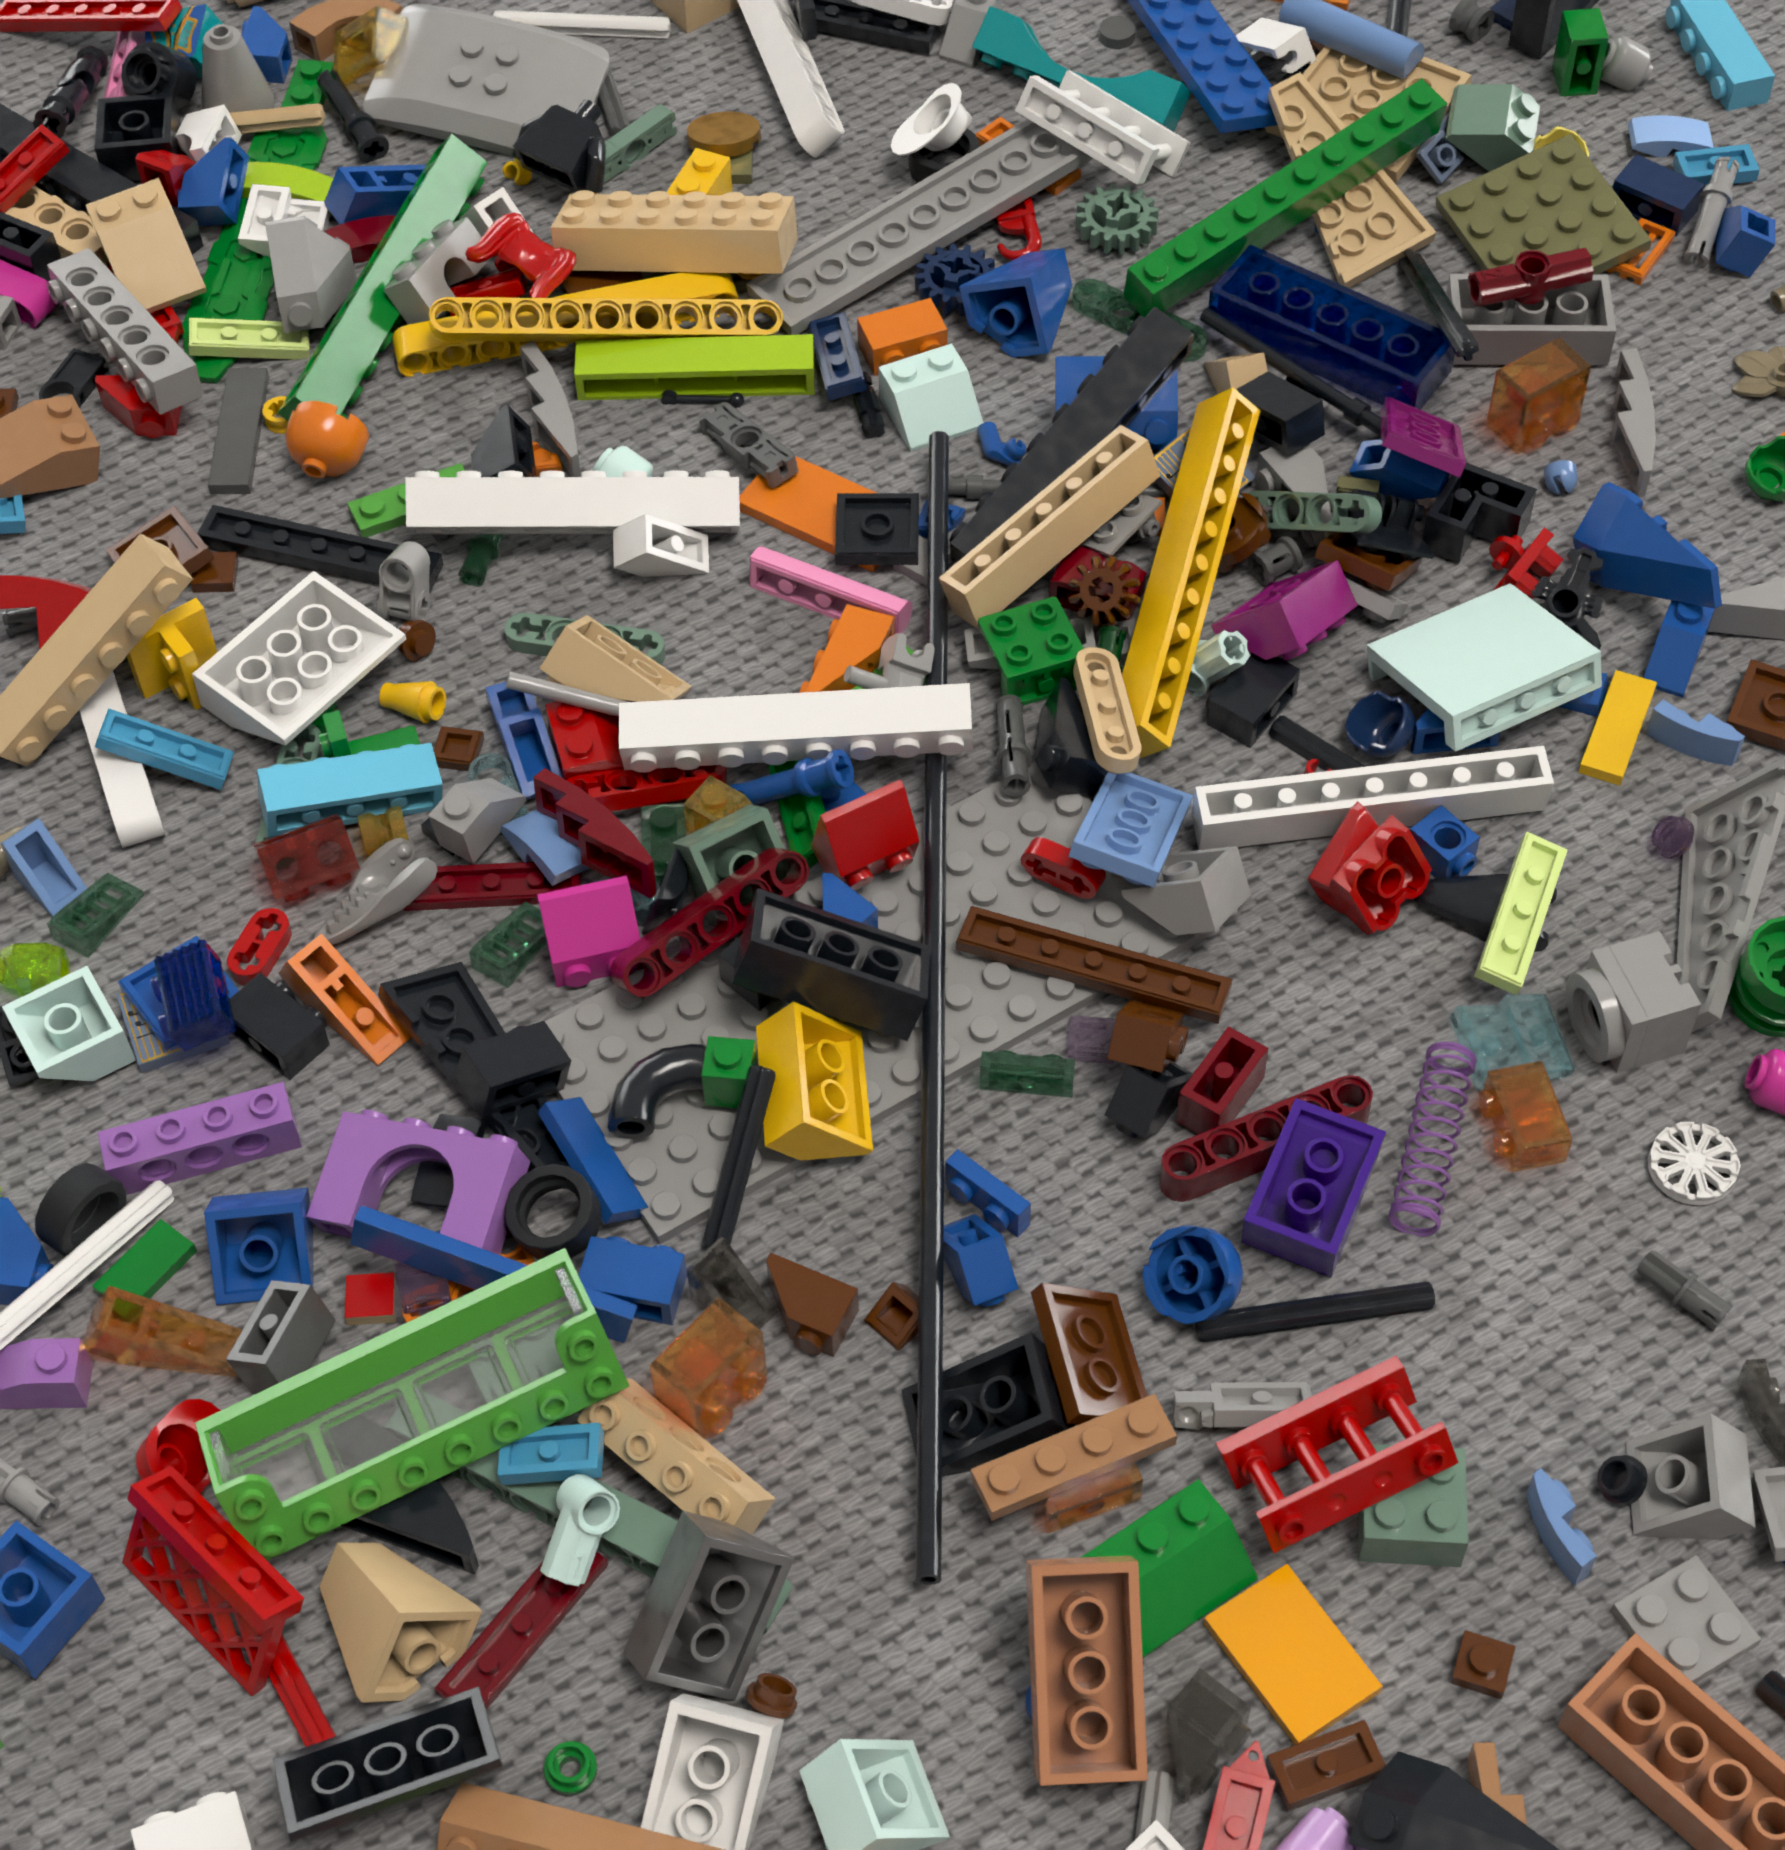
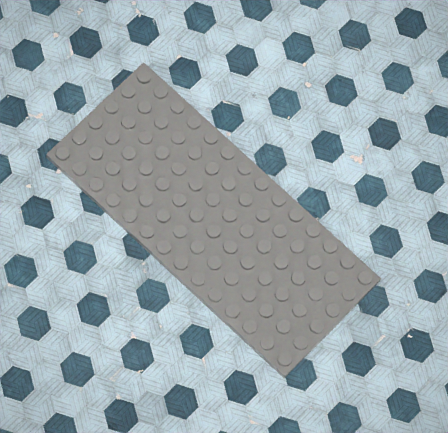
M1036 762L1032 763L1028 768L1031 786L1026 794L1016 797L1006 794L1004 792L1005 787H1002V779L947 808L945 1085L1108 994L1107 992L956 950L957 938L971 906L1163 960H1169L1203 940V938H1195L1193 934L1174 935L1125 900L1121 890L1129 882L1120 875L1104 870L1106 879L1095 897L1083 899L1031 876L1023 868L1020 861L1021 856L1032 839L1036 837L1049 839L1071 849L1073 841L1092 805V801L1084 794L1051 790ZM924 821L915 825L920 842L911 864L894 873H890L887 869L873 875L874 879L869 884L854 890L878 908V929L922 944ZM822 875L805 883L801 890L788 897L789 899L823 910ZM744 929L654 994L647 997H638L619 989L614 984L545 1021L572 1060L564 1089L556 1092L560 1100L582 1098L602 1130L606 1142L613 1148L629 1174L630 1179L648 1205V1208L641 1211V1218L659 1245L709 1217L738 1108L705 1106L703 1091L689 1090L677 1092L666 1098L658 1107L655 1116L654 1132L647 1137L639 1139L622 1138L609 1132L607 1128L609 1110L617 1084L637 1061L661 1048L687 1044H706L707 1046L708 1036L755 1040L757 1065L759 1066L756 1026L789 1005V1003L781 999L775 1002L771 1001L761 1011H758L721 981L718 954L741 936ZM677 951V952H675V953H673V954H671V955H669V956H667V957H668L669 959H670V958H673V957H675V956L679 953V951ZM644 969L629 976L631 985L638 983L642 979ZM922 1012L908 1041L893 1036H882L872 1029L851 1022H841L862 1032L871 1126L921 1099ZM762 1125L743 1198L810 1160L800 1161L765 1147L764 1128Z

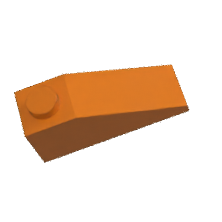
M322 933L291 957L278 973L307 1007L312 1006L318 1010L331 1028L376 1066L381 1064L412 1037Z

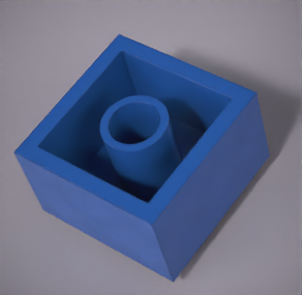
M16 1520L0 1537V1654L30 1677L36 1679L102 1604L105 1597L91 1573Z

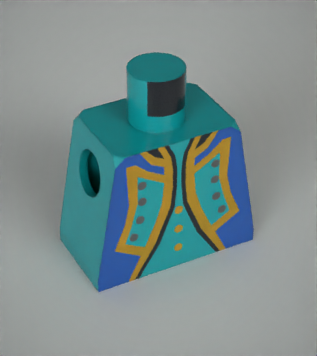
M207 4L186 7L180 11L166 31H145L146 42H156L184 53L193 63L196 79L202 78L204 35L212 27L223 23Z

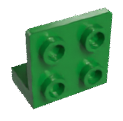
M1049 597L978 619V628L1001 671V697L1009 694L1016 695L1022 700L1021 704L1023 706L1048 699L1060 677L1068 678L1074 691L1077 690L1073 668L1077 653L1084 648L1057 597Z

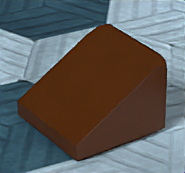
M892 1282L864 1321L900 1351L918 1334L919 1296L905 1284Z

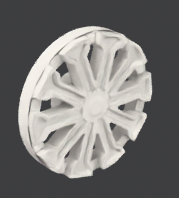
M1679 1122L1670 1128L1666 1127L1655 1138L1648 1155V1169L1654 1183L1667 1196L1689 1205H1708L1723 1199L1734 1188L1739 1175L1740 1160L1738 1159L1737 1149L1731 1140L1721 1135L1717 1128L1703 1123L1698 1125L1694 1124V1122ZM1679 1135H1680L1681 1138H1682L1683 1144H1682L1680 1141H1678V1140L1675 1138V1136H1679ZM1693 1135L1701 1136L1698 1145L1695 1144ZM1710 1141L1714 1142L1717 1145L1713 1148L1706 1150ZM1666 1146L1671 1151L1662 1150L1660 1147ZM1722 1156H1727L1729 1161L1720 1160L1718 1158ZM1658 1163L1672 1164L1665 1168L1658 1167ZM1718 1172H1720V1173H1726V1174H1728L1730 1177H1729V1178H1724V1177L1721 1176ZM1677 1176L1680 1179L1679 1183L1672 1185L1668 1182V1179ZM1706 1180L1714 1185L1717 1190L1713 1191L1708 1188ZM1689 1184H1695L1696 1194L1689 1193Z

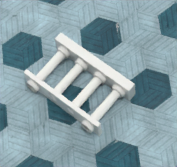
M1070 70L1066 71L1059 88L1037 75L1030 76L1015 109L1019 114L1137 185L1145 182L1152 165L1173 177L1177 173L1191 144L1188 140Z

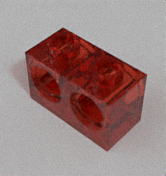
M337 814L253 844L272 896L275 899L283 897L285 902L294 901L310 893L308 887L324 881L327 886L343 883L352 878L351 871L360 869L342 818ZM326 842H336L340 847L339 857L329 864L319 862L317 853L320 846ZM285 857H292L298 861V870L289 879L278 878L275 874L276 864Z

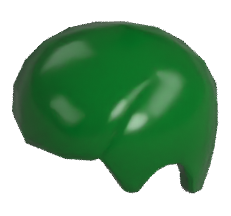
M1777 436L1766 445H1758L1749 455V459L1745 464L1744 474L1747 484L1761 499L1785 501V436Z

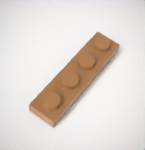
M1152 1394L972 1468L971 1480L991 1521L1174 1446L1176 1445L1177 1434L1156 1395Z

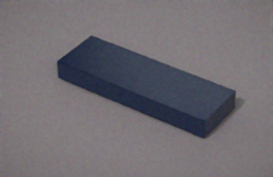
M841 312L811 321L808 326L810 333L813 334L814 348L828 400L867 390L846 313Z

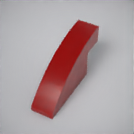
M0 575V609L36 607L39 649H41L92 589L58 579L24 575Z

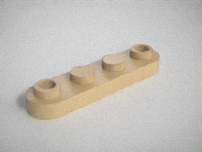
M1084 648L1077 653L1073 674L1095 760L1110 773L1122 774L1131 772L1138 765L1142 747L1118 659L1114 654L1102 648Z

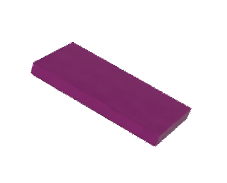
M1386 397L1380 410L1382 446L1460 477L1466 465L1460 426L1391 397Z

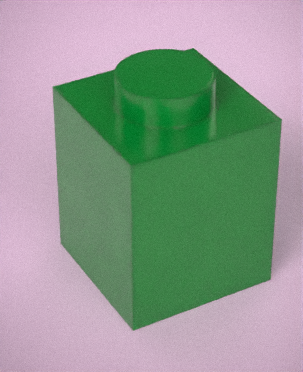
M708 1036L702 1070L705 1106L738 1108L748 1068L751 1065H757L755 1040Z

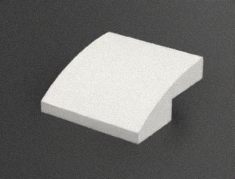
M252 184L238 242L254 252L270 257L265 222L305 216L316 223L319 229L325 231L328 227L331 212L324 204V201L292 199L290 187Z

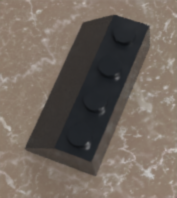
M757 888L736 954L732 983L742 986L752 993H763L787 1001L789 1004L794 1001L809 1009L829 1015L837 1021L851 1022L872 1029L882 1036H893L908 1041L928 1000L930 946Z
M479 1686L273 1758L290 1841L311 1836L504 1767Z

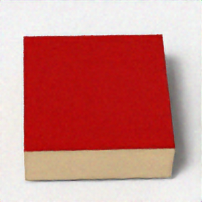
M395 1272L346 1275L345 1321L347 1326L396 1322L397 1279Z

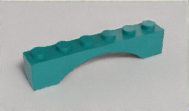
M989 7L972 45V48L982 55L980 61L998 70L1001 69L1002 64L1013 68L1012 74L1025 81H1028L1030 76L1037 75L1059 88L1066 71L1069 69L1050 58L1039 43L1033 28L1022 18L995 7ZM1150 69L1134 75L1116 78L1090 77L1074 72L1171 131L1175 130L1192 93L1182 82Z

